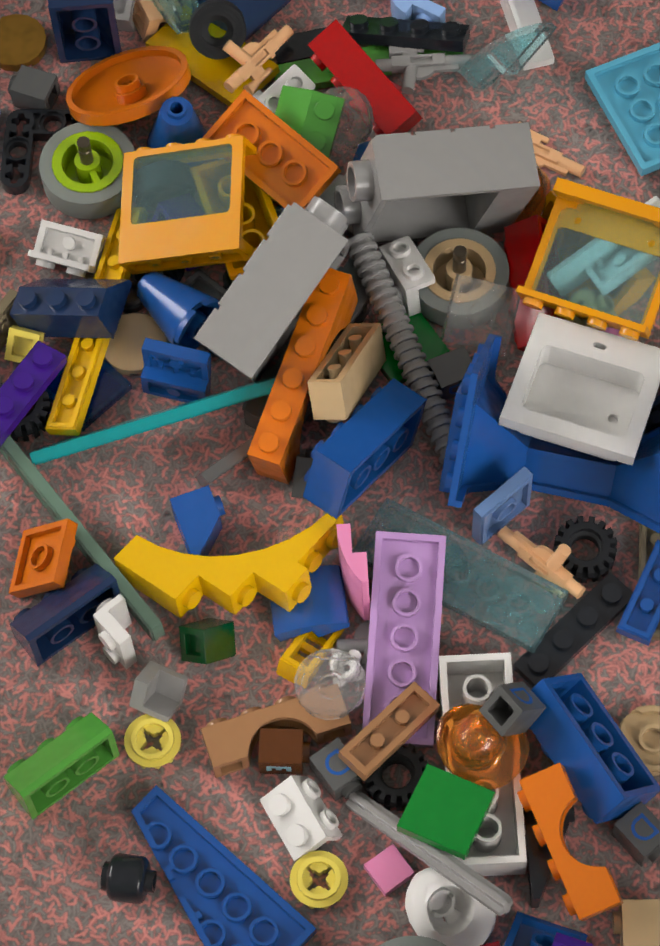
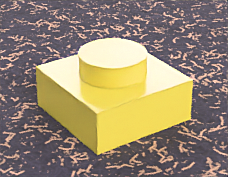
M15 325L9 327L4 359L21 363L37 341L43 343L45 333Z

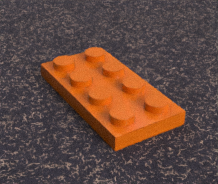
M245 89L202 137L212 140L225 138L229 134H240L246 137L257 148V154L245 156V177L284 209L288 204L291 206L293 202L305 209L314 196L320 197L342 171L339 166ZM226 158L225 160L232 165V158Z

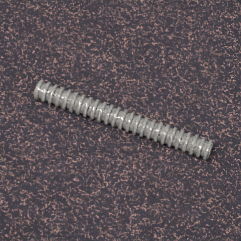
M370 232L356 234L349 239V251H351L349 256L352 260H355L353 265L356 269H359L357 271L358 276L363 278L361 280L362 286L367 287L365 289L366 295L371 296L369 298L370 304L375 305L373 308L374 313L379 314L377 320L383 324L381 326L382 332L387 333L385 335L386 341L391 342L389 345L390 350L395 351L393 357L399 361L397 366L400 370H403L401 375L402 378L407 379L406 386L427 399L422 417H424L422 424L428 427L426 433L432 436L430 442L436 445L434 451L436 454H440L438 460L439 463L443 464L451 418L449 417L451 411L445 408L447 402L445 399H441L443 396L442 391L437 390L439 386L438 381L433 380L434 372L429 371L430 363L425 361L426 354L421 352L422 345L417 343L418 336L412 333L414 327L408 324L410 318L408 315H404L406 309L404 306H400L402 299L396 296L398 290L392 287L394 281L388 278L390 272L388 269H384L386 263L384 260H380L382 254L380 251H376L378 245L376 242H372L374 240L373 234Z

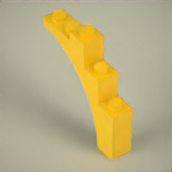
M326 513L312 526L288 540L262 550L226 556L184 554L157 546L136 535L113 559L116 567L134 588L180 619L188 610L194 609L199 604L203 595L233 615H236L243 607L248 606L254 600L257 592L290 612L297 603L304 602L310 594L312 586L309 572H315L320 567L324 557L332 549L338 548L336 524H344L342 514L335 519Z

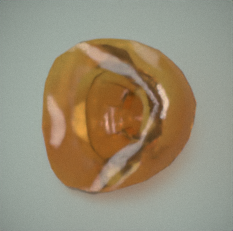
M467 703L455 706L440 718L437 728V749L443 764L452 774L487 789L503 787L511 782L523 770L529 755V741L525 733L501 737L479 711L482 705Z

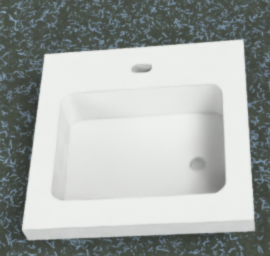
M539 312L502 409L498 425L589 455L633 466L660 386V348Z

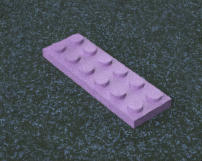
M376 531L362 729L414 681L436 700L446 536ZM435 715L408 739L403 746H408L411 743L415 747L433 748Z

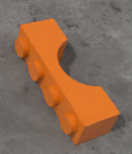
M559 762L519 780L522 790L517 792L525 812L532 810L537 824L533 825L532 829L539 845L542 847L547 844L552 859L547 860V863L555 881L562 879L567 893L562 895V898L570 916L577 914L579 920L584 921L624 904L609 868L605 866H589L579 862L572 856L565 844L563 835L564 821L567 813L578 801V798L564 766Z

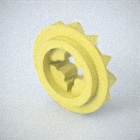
M144 714L136 718L128 726L124 736L125 750L130 760L140 765L143 769L148 767L159 770L161 766L172 763L174 757L180 751L181 733L177 724L172 719L168 722H163L148 714ZM144 732L153 738L162 735L159 739L161 751L153 746L144 749L147 745Z
M312 851L300 857L293 865L290 872V887L297 901L307 905L310 909H328L336 902H340L348 889V872L344 863L336 855L327 851ZM308 870L318 876L328 872L326 884L329 891L321 886L312 888L309 891L313 879Z

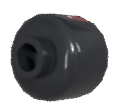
M118 853L110 861L104 862L101 873V890L106 891L110 900L141 904L148 892L154 893L157 871L151 870L150 862L146 857Z

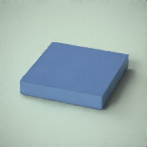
M525 466L473 509L471 537L479 545H483L530 505L533 474Z

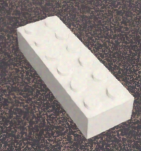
M511 652L439 656L438 673L445 771L495 792V798L466 859L454 857L481 876L525 874L527 854L523 806L517 794L518 791L522 790L519 782L521 776L517 735L501 737L479 711L499 685L513 683Z

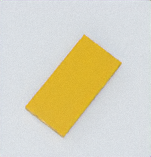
M187 4L181 10L183 13L181 19L168 21L145 44L146 46H167L181 51L186 56L191 70L190 80L227 106H230L244 90L243 87L252 82L249 77L232 93L225 89L224 82L242 65L231 56L224 59H211L195 49L189 36V21L195 8ZM210 23L208 27L210 35L215 38H220L226 33L225 30L213 23ZM270 59L262 67L264 70L270 67L273 72L259 85L255 92L259 89L261 90L280 73L279 65Z

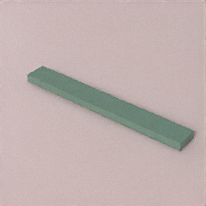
M9 436L0 447V453L55 521L68 518L78 523L75 536L76 547L91 565L96 563L114 576L117 580L119 592L126 600L128 611L152 641H157L164 636V628L159 618L16 442Z

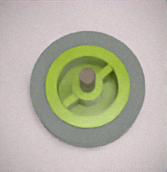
M79 122L66 126L56 132L43 147L39 159V171L48 200L62 213L79 219H98L115 213L118 208H121L124 153L135 151L131 141L122 131L114 126H90Z

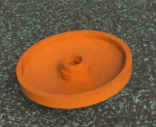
M146 46L130 49L107 57L82 72L69 86L66 93V103L72 117L85 125L112 126L135 121L160 110L162 104L167 99L178 97L190 82L191 70L186 56L175 48Z

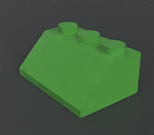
M283 85L275 115L330 159L345 106V99L314 90Z
M91 712L85 717L79 716L67 725L66 731L55 739L52 737L42 742L37 748V752L28 759H20L12 764L3 778L16 799L29 816L34 819L120 756L112 730Z

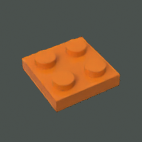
M67 518L23 531L9 594L17 598H23L64 587L68 577L71 553L76 542L75 536L78 523Z

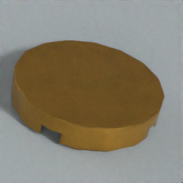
M12 14L0 18V68L5 71L18 72L21 65L30 66L32 64L33 67L38 64L46 54L48 45L44 27L38 20L28 15Z

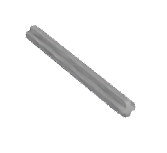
M353 792L349 795V799L346 802L349 810L498 916L509 913L513 899L507 893L453 855L398 832L397 824L400 818L363 792Z

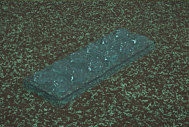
M389 498L385 499L352 550V553L367 552V565L373 569L376 531L446 536L442 605L532 653L539 646L568 598L567 590Z

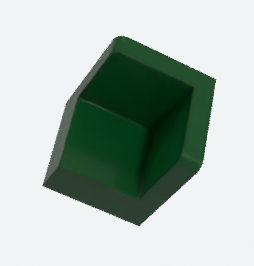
M206 618L179 626L181 661L207 665L235 656L234 621Z

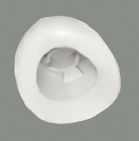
M431 867L416 873L410 882L406 892L405 909L408 920L418 936L435 939L446 946L484 945L495 927L497 914Z

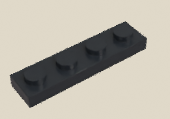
M357 14L353 16L348 15L343 24L344 29L358 44L395 46L463 53L470 37V25L459 24L453 21L440 23L428 22L424 19L402 20L395 17L376 18Z
M610 572L513 664V669L532 687L544 678L556 676L626 609L633 592Z

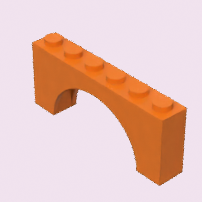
M329 268L303 305L247 452V456L258 475L288 485L295 470L296 456L300 454L301 431L310 399L307 382L325 358L337 334L341 330H345L351 322L358 303L351 274Z

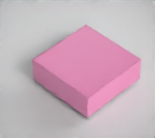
M394 844L364 864L365 871L385 897L415 876V872Z

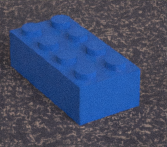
M394 378L383 388L379 386L365 405L359 404L346 423L340 422L326 441L320 440L316 444L310 456L313 459L312 465L304 477V481L307 483L303 497L337 519L413 445L427 399Z
M582 673L544 678L531 689L546 706V709L529 729L532 730L540 742L543 753L554 764L560 762L564 766L577 798L582 804L583 812L595 824L622 818L637 804L642 802L645 805L660 792L659 784Z

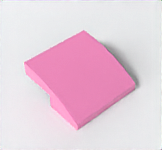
M350 523L336 524L339 566L346 594L363 620H370L367 552L352 553Z

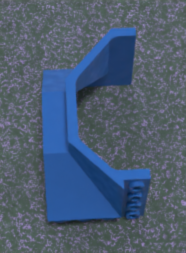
M489 334L484 344L479 343L477 353H474L472 363L470 362L455 395L439 491L449 493L447 506L462 508L467 494L497 490L525 466L533 474L532 491L604 505L660 533V427L642 436L633 466L530 437L519 433L517 430L498 425L499 418L508 396L496 379L502 336Z

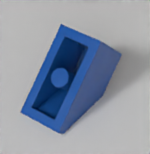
M209 485L170 499L172 513L188 554L208 556L222 529L221 516L226 514L220 496L213 497Z

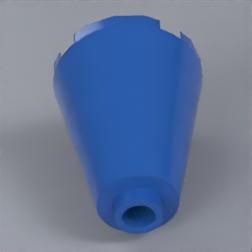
M171 97L162 104L147 138V147H166L168 143H195L197 139L202 138L207 133L193 106L187 99ZM205 162L191 163L188 165L192 168H196L203 166Z
M159 272L144 275L138 283L137 297L171 344L197 349L201 344L194 337L214 308L219 309L220 305L218 303L220 300Z

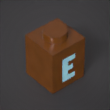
M260 728L259 772L264 774L303 775V763H309V757L311 756V742H304L303 729Z

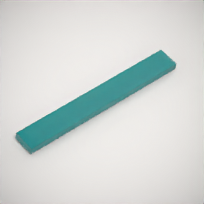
M276 376L34 449L29 453L32 463L35 465L268 395L271 392Z

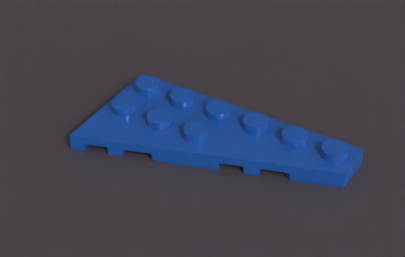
M157 785L131 810L137 825L203 946H304L317 933V929Z

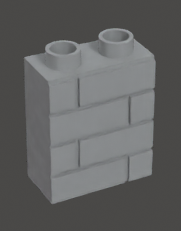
M529 122L494 125L491 129L490 125L455 128L453 132L450 129L417 131L414 135H411V132L375 135L370 140L361 159L348 162L346 170L347 185H337L335 187L334 206L335 209L347 217L346 225L352 224L354 236L359 233L370 232L374 236L372 242L377 244H386L404 236H409L412 241L425 240L430 235L449 228H469L484 234L504 232V227L515 222L540 187Z
M317 196L312 198L305 209L295 202L291 206L288 204L267 233L268 239L262 240L243 267V275L238 274L219 301V309L214 308L194 339L250 380L257 382L294 331L303 305L329 268L337 270L349 253V240L342 236L348 228L346 225L347 217Z

